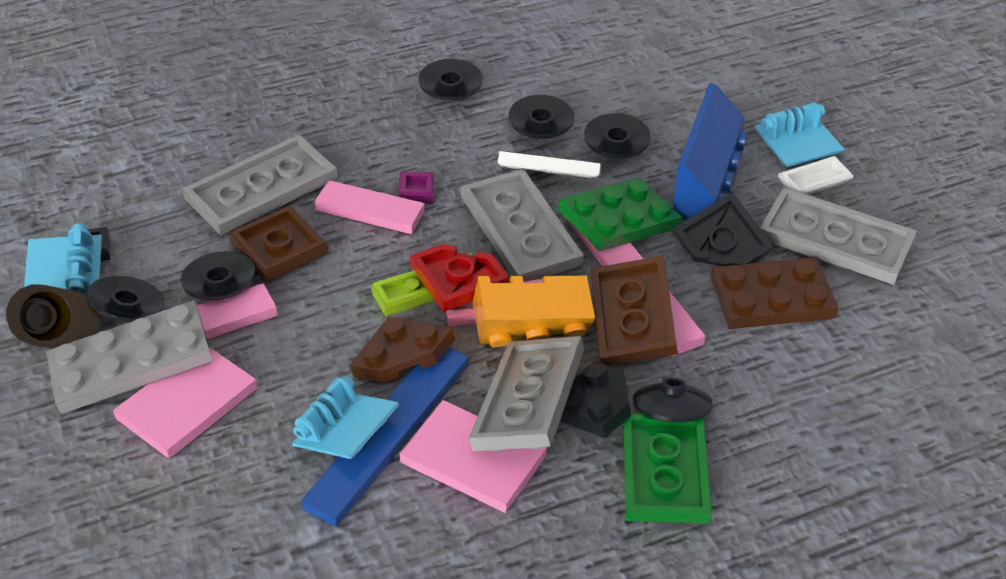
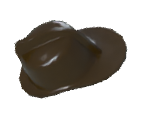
M31 284L20 288L10 298L6 308V321L10 331L20 341L30 345L53 349L63 344L97 334L100 328V314L90 306L87 296L68 289Z

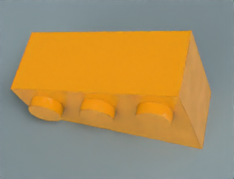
M478 276L473 308L480 345L490 344L491 347L499 348L507 346L508 342L514 340L549 339L552 335L564 334L565 337L582 336L587 331H590L595 320L587 276H543L542 282L524 283L523 276H511L509 278L510 283H490L489 276Z

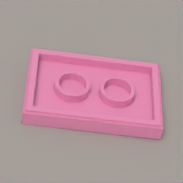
M210 348L213 357L212 362L147 384L114 409L115 418L170 459L258 389L257 380Z
M442 400L400 453V463L506 513L545 459L547 447L539 449L473 451L468 438L478 416Z

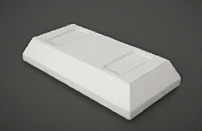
M835 156L779 173L778 178L785 188L811 195L845 184L853 179V174Z

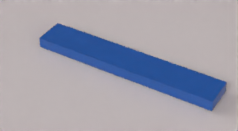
M449 347L437 364L424 369L421 368L420 364H417L387 399L399 403L396 410L352 459L338 456L301 500L302 509L337 527L469 366V356Z

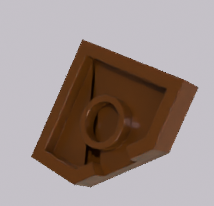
M388 317L350 363L349 366L353 377L386 383L400 378L398 371L417 364H420L422 369L435 365L455 341L453 329L447 326Z

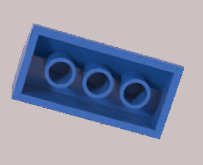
M709 83L678 164L673 209L685 221L726 196L727 194H724V192L730 193L734 178V172H731V170L737 172L741 157L740 151H744L748 132L742 130L744 116L714 83Z

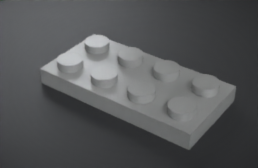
M298 134L184 187L183 194L184 199L221 236L326 185L328 180L334 181L338 179L337 168Z
M524 168L461 186L462 199L511 276H523V281L537 280L543 276H551L583 266V253Z
M785 187L782 188L760 226V229L774 245L805 254L809 257H817L819 260L895 285L918 232L917 230Z
M195 300L46 351L55 404L61 414L213 361Z
M581 336L508 342L468 438L473 451L539 449L552 446L585 349Z

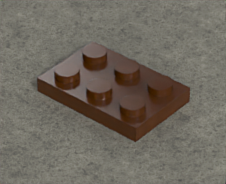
M663 255L590 268L599 356L602 364L610 366L678 354Z
M817 257L712 267L710 278L729 329L824 320L837 317L839 307Z

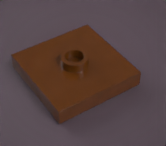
M291 205L229 233L232 245L240 254L245 255L253 262L255 271L265 282H269L328 254L327 243Z

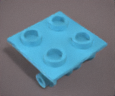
M816 102L801 106V109L796 106L791 110L785 109L778 113L767 114L761 120V124L754 126L757 133L786 167L845 151L841 144L820 122V118L824 116L825 110L822 104H817Z
M75 224L68 232V237L28 239L24 287L31 284H42L76 291L87 296L90 285L100 279L102 235H91L86 225Z
M350 377L335 378L332 384L325 390L326 393H321L317 401H314L301 417H298L295 421L296 427L293 429V432L297 438L292 444L295 447L352 459L372 435L386 422L388 417L399 406V403L355 394L353 391L355 383Z

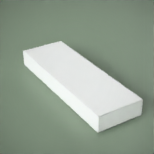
M499 151L498 164L503 168H524V170L593 179L601 178L602 165L600 163Z

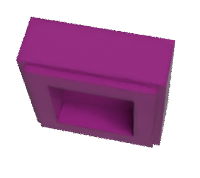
M400 172L399 197L424 204H433L434 172Z

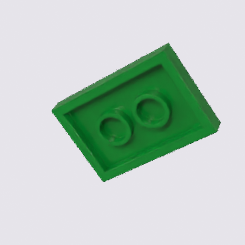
M641 178L560 198L557 208L599 251L671 231L680 225L683 218Z
M631 413V416L622 424L625 521L710 524L712 512L704 418L690 422H666L647 417L641 413Z

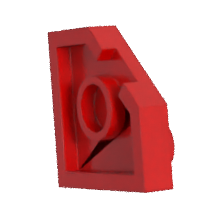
M440 244L410 255L411 267L443 312L473 301L478 276H489L490 283H510L508 274L495 257L489 253L478 251L477 255L474 256L457 252V246Z

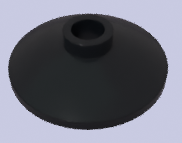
M442 59L428 64L421 70L419 85L426 94L436 99L460 100L472 96L480 89L482 74L470 62L460 59Z
M532 95L516 101L511 106L509 122L522 135L531 138L547 139L567 132L573 125L574 112L570 105L562 99L549 95Z
M620 113L598 116L587 124L584 131V139L588 147L594 152L609 158L636 156L649 146L651 138L650 130L645 123L633 116Z
M228 251L214 252L201 256L188 264L182 272L181 283L184 291L194 298L209 301L227 299L243 292L252 284L255 278V267L253 262L243 254Z
M109 276L98 279L90 285L87 293V300L95 311L107 318L122 322H132L136 319L161 312L164 307L162 293L152 284L134 277Z
M666 378L660 383L646 385L638 389L633 395V406L641 414L656 420L690 422L702 419L711 412L712 399L707 393L687 385L682 379Z

